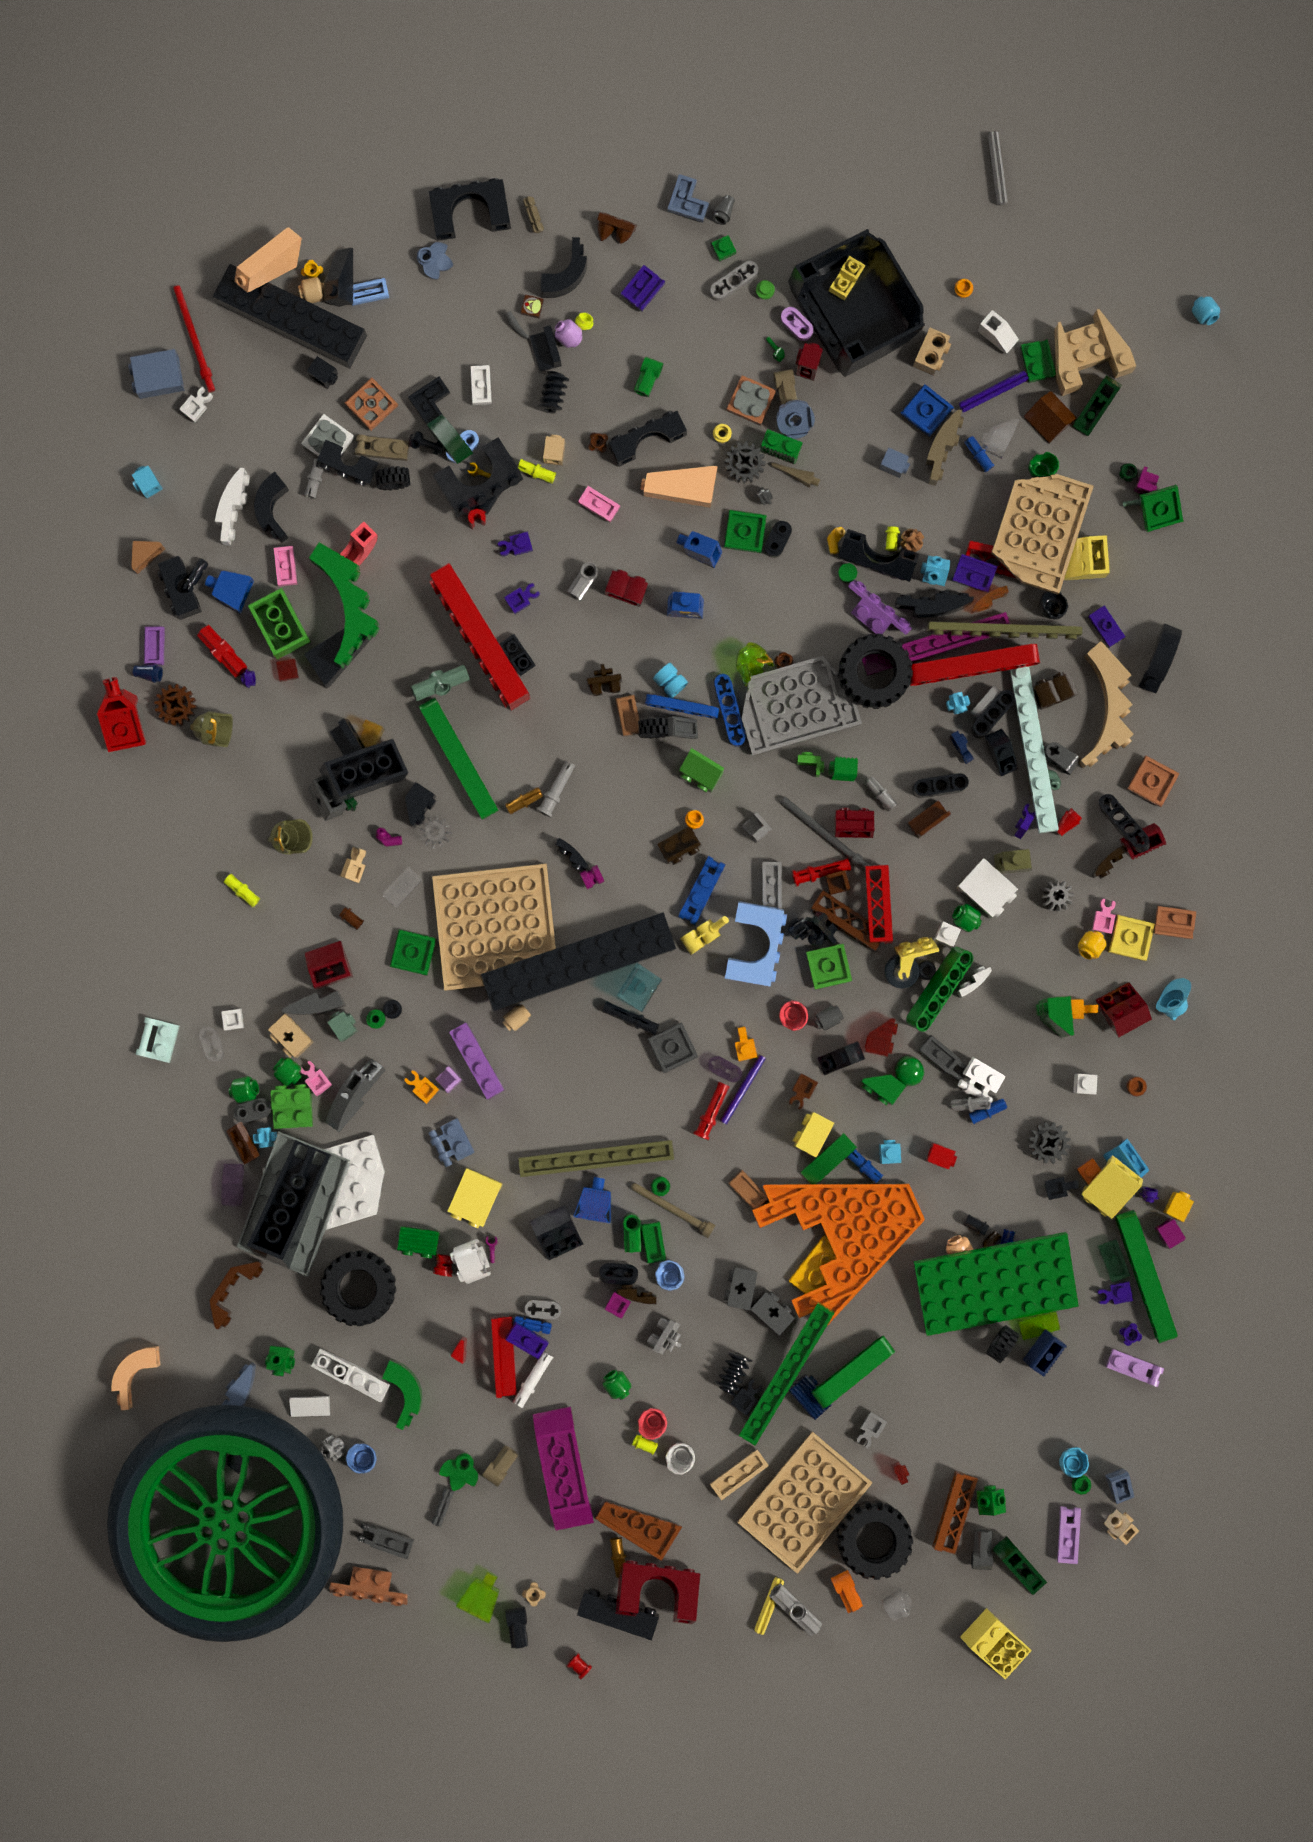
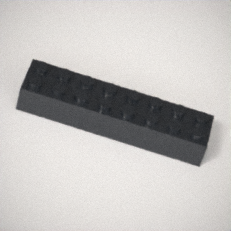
M229 264L212 296L216 304L349 369L351 368L367 337L364 328L269 282L247 293L234 282L237 267Z

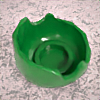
M1045 452L1041 455L1036 454L1028 464V471L1033 478L1055 475L1059 469V460L1050 452Z
M903 1056L898 1059L894 1067L897 1079L905 1086L919 1084L924 1077V1067L921 1061L914 1056Z

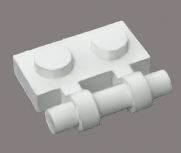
M972 1057L963 1072L969 1078L966 1082L960 1080L957 1086L962 1088V1091L966 1094H972L976 1098L989 1097L991 1103L993 1098L988 1095L989 1090L996 1093L1006 1076ZM975 1082L982 1085L980 1090L974 1087Z

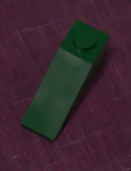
M1106 375L1073 427L1089 436L1122 387V384Z
M1007 1536L993 1548V1551L1032 1595L1047 1583Z

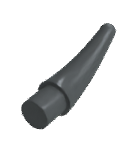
M512 312L505 313L508 324L518 334L528 339L529 336L520 327Z

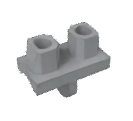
M661 1318L657 1327L663 1330L662 1335L659 1337L652 1334L647 1341L653 1347V1351L663 1355L666 1349L672 1351L674 1346L680 1348L682 1344L678 1342L681 1334L677 1330L681 1324L673 1320Z

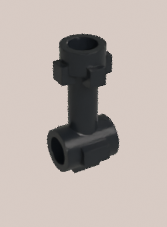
M415 431L409 437V444L412 448L417 449L421 445L433 450L435 455H442L444 449L438 441L434 443L424 439L423 434L419 431Z

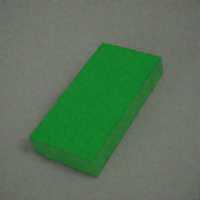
M660 1222L641 1225L647 1263L665 1261L666 1255Z

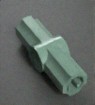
M461 665L446 672L441 670L434 671L430 674L429 679L410 687L415 700L419 701L434 694L439 696L446 695L450 692L451 687L466 682L470 678L465 666Z

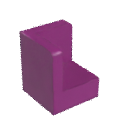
M1144 466L1140 472L1134 492L1145 494L1155 491L1159 476L1147 472L1148 467Z
M1172 1218L1154 1228L1167 1249L1173 1248L1186 1239L1178 1224Z
M614 1291L605 1310L622 1319L631 1301Z

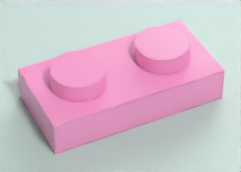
M589 486L578 501L580 505L611 523L620 508L619 504Z
M294 547L274 548L278 586L298 585Z

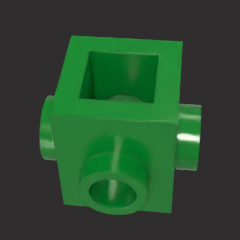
M270 1346L269 1355L265 1359L266 1369L271 1371L274 1376L284 1377V1373L291 1374V1370L295 1366V1351L290 1348Z
M986 1485L983 1490L976 1491L979 1515L995 1516L1006 1513L1004 1489L996 1488V1485Z

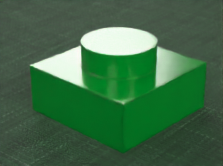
M729 235L711 243L719 262L735 255L737 252Z

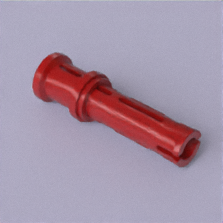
M848 858L814 868L813 866H807L803 870H792V877L795 886L798 887L799 884L809 881L813 883L817 878L825 877L828 874L851 870Z
M718 1082L705 1114L700 1116L701 1121L697 1130L693 1132L694 1135L709 1141L708 1136L712 1127L716 1125L715 1118L729 1089L728 1085Z

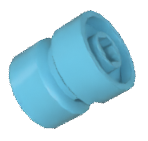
M668 663L653 677V680L659 687L664 686V692L669 698L675 697L689 683L681 674L677 675L678 670L672 663Z

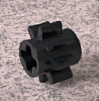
M795 917L789 922L791 926L787 930L795 940L799 937L801 940H804L809 936L808 931L810 928L804 922L805 919L803 917L800 920Z

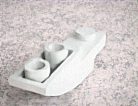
M240 468L227 484L216 513L215 522L218 526H222L220 541L226 546H231V541L235 540L233 525L234 522H237L238 512L235 509L243 510V505L247 503L245 488L249 485L250 476L245 468Z
M319 1349L311 1367L343 1384L353 1387L378 1402L383 1401L390 1386L389 1383L376 1377L375 1374L323 1349Z

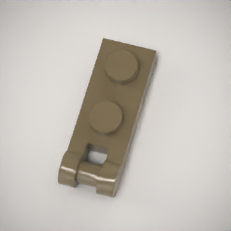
M356 435L357 448H355L354 454L357 456L362 455L364 457L407 461L409 441ZM365 444H370V450L364 449Z

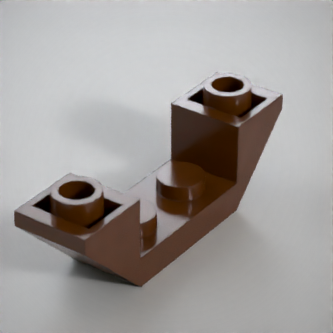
M257 1261L230 1268L209 1300L216 1329L219 1330L222 1326L226 1328L232 1319L229 1317L232 1312L219 1303L220 1301L223 1303L228 1297L229 1292L227 1291L231 1285L235 1286L240 1278L238 1274H242L249 1280L254 1279V1277L258 1278L264 1269L262 1268L264 1262Z

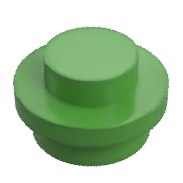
M763 280L757 284L756 294L759 298L766 300L774 295L775 287L770 281Z

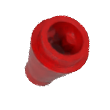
M1072 808L1069 811L1066 810L1058 823L1059 830L1057 832L1063 836L1079 825L1082 818Z

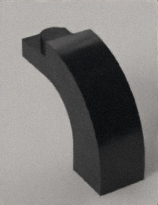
M572 237V259L565 270L555 274L541 273V298L564 296L581 283L587 269V256H584V244H580V237Z
M273 472L260 485L255 496L254 510L257 521L263 531L266 533L270 530L269 532L275 540L279 538L283 543L288 539V536L275 521L273 509L277 500L286 494L289 489L277 473Z
M1164 623L1157 637L1153 655L1138 687L1155 694L1157 693L1176 654L1182 630Z

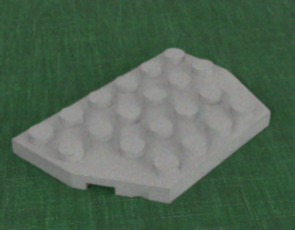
M823 656L749 677L741 720L752 756L862 724L857 705L852 702L853 700L844 694L845 691L840 686L838 672Z

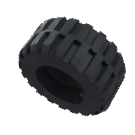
M879 633L877 635L867 634L865 637L856 639L847 647L839 663L838 678H840L841 688L845 691L844 694L850 697L856 705L860 704L867 709L868 707L873 709L885 708L898 701L909 687L913 674L911 668L912 660L908 657L907 649L904 650L903 644L899 641H894L893 637L889 635L885 637ZM879 654L890 661L893 667V677L888 685L880 689H871L861 683L858 678L857 668L859 662L865 656Z
M359 1250L345 1253L334 1259L324 1271V1276L320 1282L322 1304L328 1309V1314L334 1316L335 1320L340 1323H346L348 1326L356 1325L357 1327L371 1324L380 1319L390 1309L391 1304H393L396 1293L395 1275L393 1276L392 1269L385 1263V1260L372 1252ZM363 1270L374 1278L376 1294L369 1304L356 1307L348 1304L343 1299L340 1292V1284L343 1277L350 1271Z
M865 1501L862 1505L857 1504L853 1506L854 1509L845 1515V1518L839 1523V1530H837V1546L846 1566L853 1573L859 1574L865 1579L873 1578L874 1580H880L881 1577L887 1579L891 1577L892 1573L895 1572L897 1574L900 1572V1568L902 1565L905 1566L907 1564V1558L912 1553V1531L906 1519L892 1505L884 1504L881 1501ZM870 1522L885 1524L891 1530L893 1536V1544L890 1550L878 1558H869L863 1555L856 1543L859 1530Z

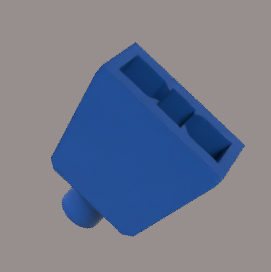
M221 571L218 578L208 575L205 586L213 589L212 596L216 600L241 614L254 580L247 575Z

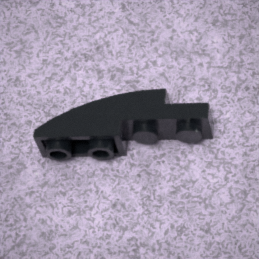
M939 591V593L935 594L934 600H931L930 597L914 599L910 595H900V597L896 598L895 608L914 610L913 618L939 617L966 608L972 604L974 597L969 596L968 593L950 595L948 591Z

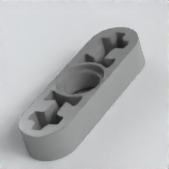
M747 261L713 283L710 289L711 297L715 301H722L754 280L758 275L757 264L753 261ZM747 267L749 269L753 268V274H751L750 272L745 274V280H743L742 275L746 273ZM734 276L740 280L739 284L735 286L729 283V279ZM725 282L727 287L722 290V295L719 293L715 294V288L722 289Z

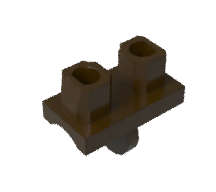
M600 664L601 670H594V676H602L587 678L588 687H590L593 696L603 695L601 685L609 684L610 693L612 694L620 692L621 674L606 676V674H613V669H605L604 664Z

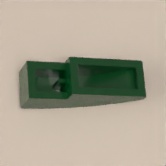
M443 414L427 424L432 435L457 464L473 454Z

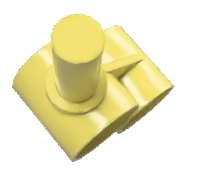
M723 916L715 923L710 919L697 927V930H692L684 935L680 940L689 954L692 955L721 936L719 929L727 924L729 919Z

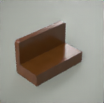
M938 800L907 824L919 839L948 818L951 812H947Z

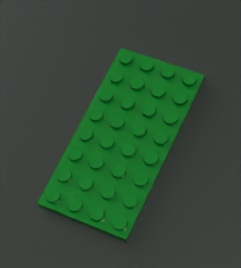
M1066 1232L913 1261L926 1336L1079 1307L1068 1234Z

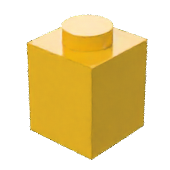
M1183 1191L1179 1193L1173 1192L1163 1213L1180 1222H1184L1194 1201L1189 1199L1190 1195Z

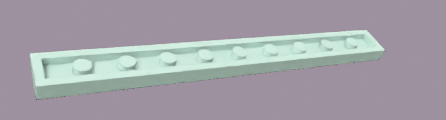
M1029 667L1012 669L1009 672L1013 694L1015 695V706L1038 833L1058 831Z

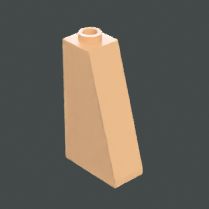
M289 227L237 266L234 282L248 293L296 268L302 238Z
M717 466L647 473L646 479L642 478L641 490H644V496L711 508Z

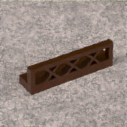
M824 890L821 892L810 910L814 913L817 911L825 913L829 917L827 919L828 922L833 923L838 929L873 952L876 951L880 942L870 943L867 934L869 928L866 929V924L869 926L868 920ZM823 896L831 901L832 908L826 909L819 904ZM842 908L846 910L848 919L842 920L836 916L835 910ZM851 920H861L864 929L857 930L854 928ZM877 926L874 930L881 934L879 938L884 937V930Z

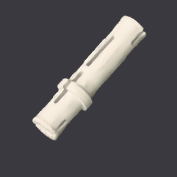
M546 1352L542 1353L526 1381L520 1385L521 1389L512 1401L513 1403L518 1404L521 1408L524 1407L531 1393L535 1392V1386L554 1357Z

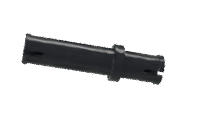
M606 1001L602 1010L603 1013L634 1025L636 1029H643L653 1035L656 1034L659 1023L644 1018V1015L641 1014L639 1016L609 1001Z

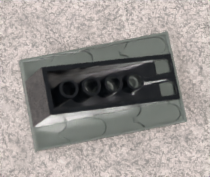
M278 1131L237 1248L308 1277L347 1173L350 1160Z

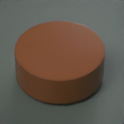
M1133 1077L1127 1082L1126 1089L1132 1096H1141L1146 1092L1147 1085L1142 1078Z

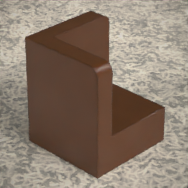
M845 870L826 875L825 878L830 895L850 890Z

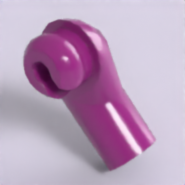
M382 827L376 830V838L384 846L403 845L402 836H391Z

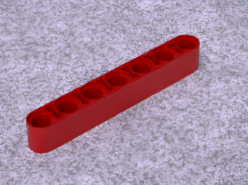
M1027 644L912 664L913 674L910 686L1040 664L1037 644Z

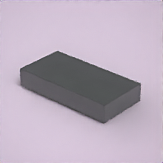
M667 717L668 736L698 739L696 719Z

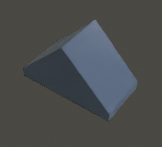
M1122 1468L1105 1475L1116 1504L1134 1498L1130 1476L1125 1469Z

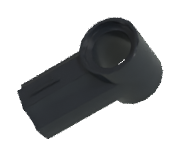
M526 1608L505 1609L511 1648L527 1647Z

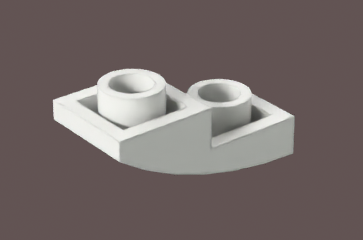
M982 966L974 970L975 974L971 976L973 984L968 981L960 985L961 989L957 991L959 997L961 998L979 987L991 973V967L985 969Z

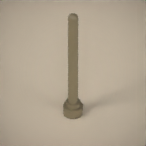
M636 1183L631 1185L633 1191L700 1229L701 1235L709 1238L716 1226L710 1221L707 1223L706 1221L698 1220Z

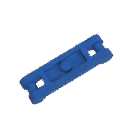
M708 856L678 916L681 919L685 918L691 921L690 923L696 925L726 865L722 862L714 861V858ZM709 867L716 870L714 875L707 872ZM689 907L696 909L695 914L688 912Z

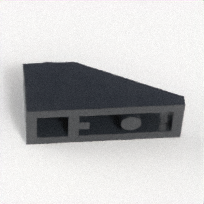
M351 247L336 251L324 281V301L338 307L353 304V248Z

